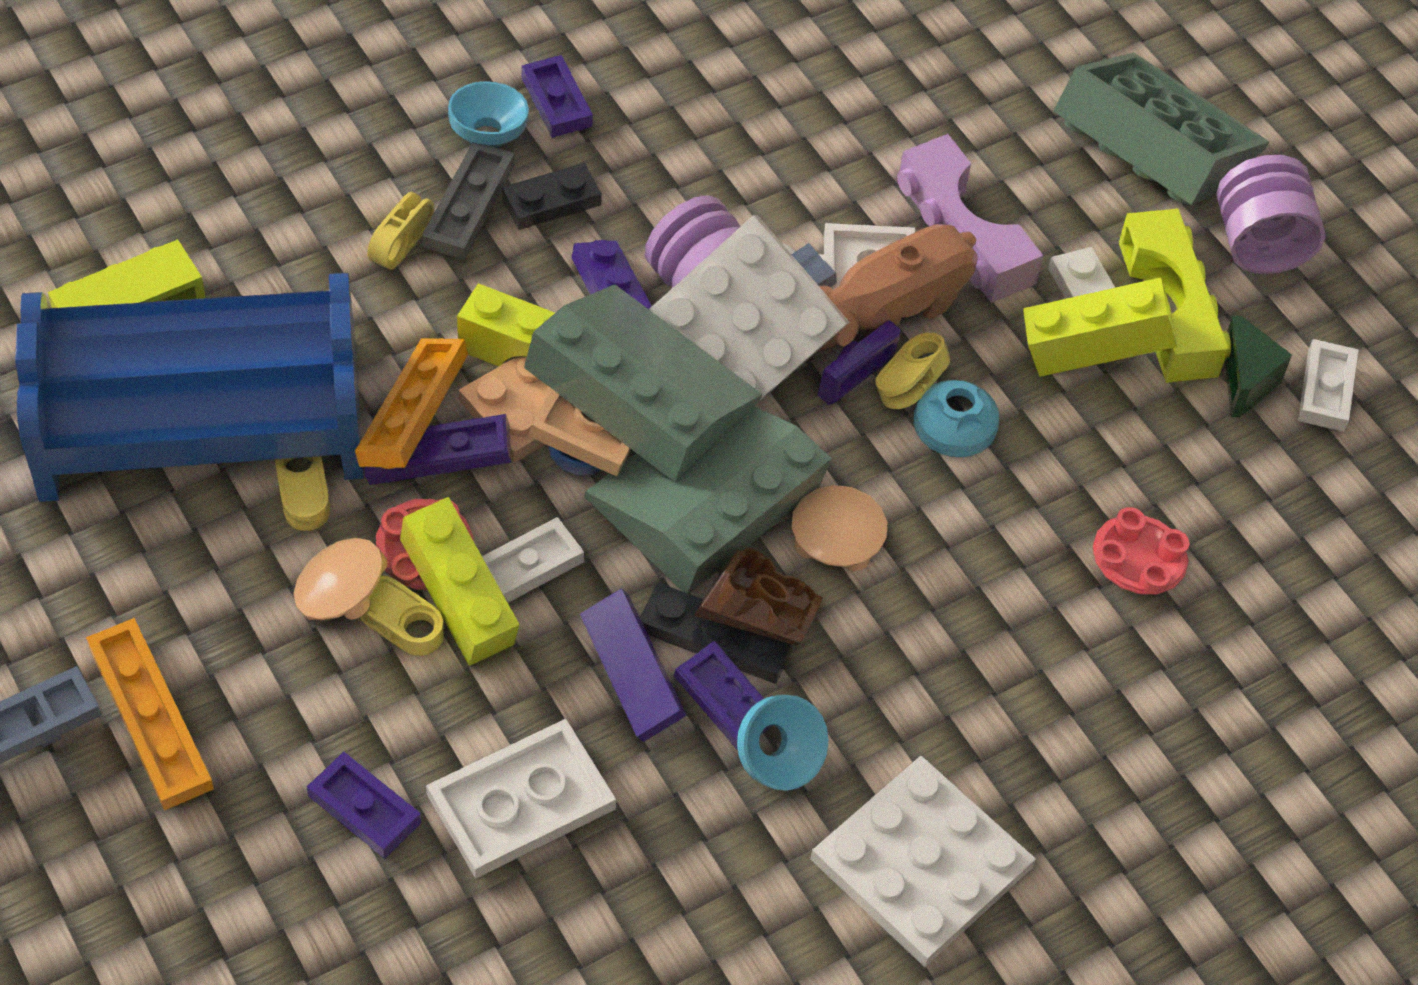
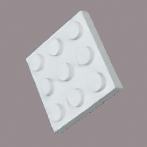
M753 215L650 308V311L762 393L761 400L850 323L758 215Z
M920 756L812 850L810 860L916 960L926 967L1033 868L1036 858L927 760Z

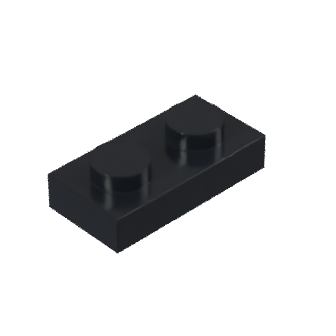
M585 163L502 187V199L518 230L601 206L602 193Z

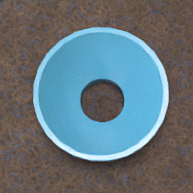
M487 81L471 83L459 88L452 94L449 100L448 115L450 125L459 136L471 144L476 143L499 148L519 137L524 132L528 120L529 107L527 100L516 89L505 84ZM482 126H491L498 129L499 132H482L476 129Z
M946 380L933 384L922 398L918 400L914 410L913 424L921 441L930 449L946 456L967 457L981 453L995 440L999 428V411L992 396L983 388L963 380ZM956 395L964 396L972 402L973 408L963 412L956 411L949 407L946 400Z
M793 695L767 697L757 702L747 712L740 725L737 748L742 766L750 777L769 788L776 790L799 788L811 781L824 764L829 742L827 726L818 709L803 698ZM773 724L780 730L781 744L775 753L766 755L760 748L759 737L765 727Z

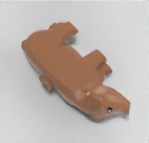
M931 225L857 262L845 273L839 287L833 290L829 286H819L850 323L817 352L836 347L837 345L844 347L855 338L858 332L865 331L863 336L865 338L888 320L898 327L901 318L911 317L924 309L923 315L925 318L931 319L946 312L958 296L959 291L975 273L978 256L972 247L976 244V237L971 232L960 233L953 225Z

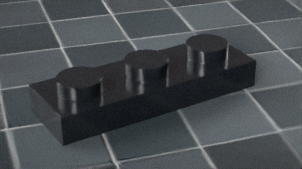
M659 582L657 583L640 616L649 636L696 654L715 641L740 671L777 684L794 645L694 616L703 599Z

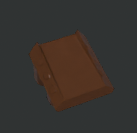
M745 548L741 551L737 549L711 584L709 591L694 616L797 646L805 638L823 597L816 594L810 586L793 576H784L777 572L772 561L758 550Z

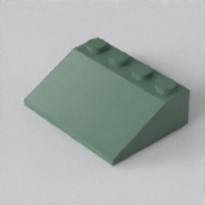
M1134 52L1077 66L1053 112L1065 119L1064 123L1069 129L1080 134L1089 135L1099 142L1098 146L1103 152L1113 157L1123 158L1133 165L1132 169L1137 175L1150 181H1157L1168 189L1167 193L1171 198L1183 204L1192 205L1209 199L1217 192L1220 181L1232 168L1246 160L1256 158L1269 144L1268 140Z
M615 284L564 305L533 332L524 366L526 370L674 482L761 400L763 395Z
M754 406L676 482L635 453L625 461L617 477L609 473L585 491L584 497L681 591L690 594L722 568L737 549L744 550L796 508L801 498L818 489L832 458L799 427Z

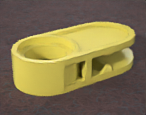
M408 192L373 233L367 251L368 259L387 269H395L422 237L425 228L434 214V202L427 198L421 201V197L418 194Z
M927 332L912 337L879 372L875 384L880 398L886 407L902 409L915 404L950 364V355L941 335ZM935 352L928 357L918 359L922 355Z
M303 457L312 462L311 467L303 472H292L286 468L287 463L294 458L275 459L283 512L287 523L301 531H312L320 528L327 522L330 516L329 494L322 457Z
M381 575L380 581L369 596L371 601L369 609L359 618L365 625L411 655L424 656L433 653L440 647L444 638V624L441 612L434 605L397 580ZM417 620L427 621L434 627L429 635L422 638L410 636L406 632V628L410 623Z

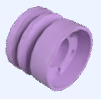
M1264 155L1244 161L1232 168L1222 178L1216 195L1226 227L1225 230L1233 260L1243 270L1257 274L1280 273L1304 264L1321 250L1326 238L1318 205L1315 202L1316 199L1307 167L1298 159L1285 155Z
M709 195L694 197L679 204L666 214L652 230L645 245V259L653 270L659 274L664 283L673 288L739 229L740 225L718 198Z

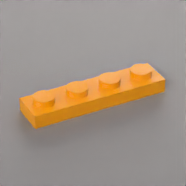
M420 339L355 450L360 467L405 468L468 356L465 339Z
M135 618L86 637L91 654L164 811L214 790L212 779Z

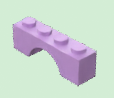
M949 134L904 150L900 171L897 175L898 184L903 194L910 196L918 206L925 223L928 226L935 224L953 225L960 233L971 232L976 237V244L972 248L977 253L978 261L975 273L970 278L972 285L977 289H981L990 303L1036 285L1043 254L1019 224L1002 225L985 221L971 213L960 198L966 192L971 162Z

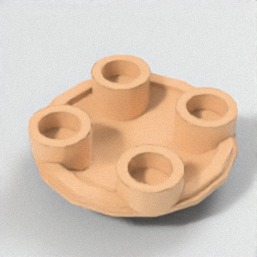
M831 485L815 489L801 498L793 511L791 530L795 538V550L800 556L813 558L825 565L845 567L851 571H859L868 566L870 558L878 554L886 541L888 522L882 507L870 495L853 487Z
M360 538L341 540L324 548L306 564L297 578L294 590L296 607L309 620H327L343 615L350 620L361 617L370 607L371 601L369 596L377 586L381 574L387 567V558L370 540Z

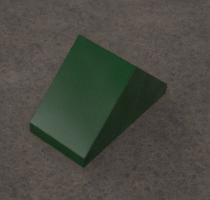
M1232 316L1227 330L1231 341V353L1228 358H1225L1230 414L1231 417L1240 418L1282 383L1292 354L1243 316Z

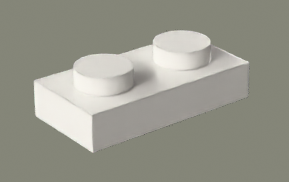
M1092 247L1053 256L1050 259L1048 269L1065 299L1115 288Z
M1315 339L1312 340L1308 350L1298 421L1345 431L1350 417L1359 349Z
M558 517L482 556L507 603L584 563V551Z

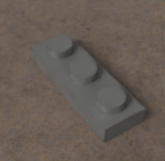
M471 144L422 234V248L465 260L502 187L515 166V153L488 145Z

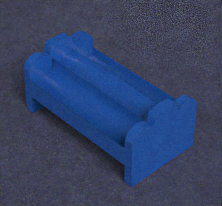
M349 273L329 274L328 291L48 308L43 292L22 293L20 303L21 323L17 324L15 362L19 380L17 420L21 443L39 502L59 501V478L63 474L341 455L344 480L364 479L363 467L359 466L355 450L361 441L356 338Z

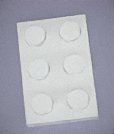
M566 719L426 785L428 798L475 879L616 810V798Z

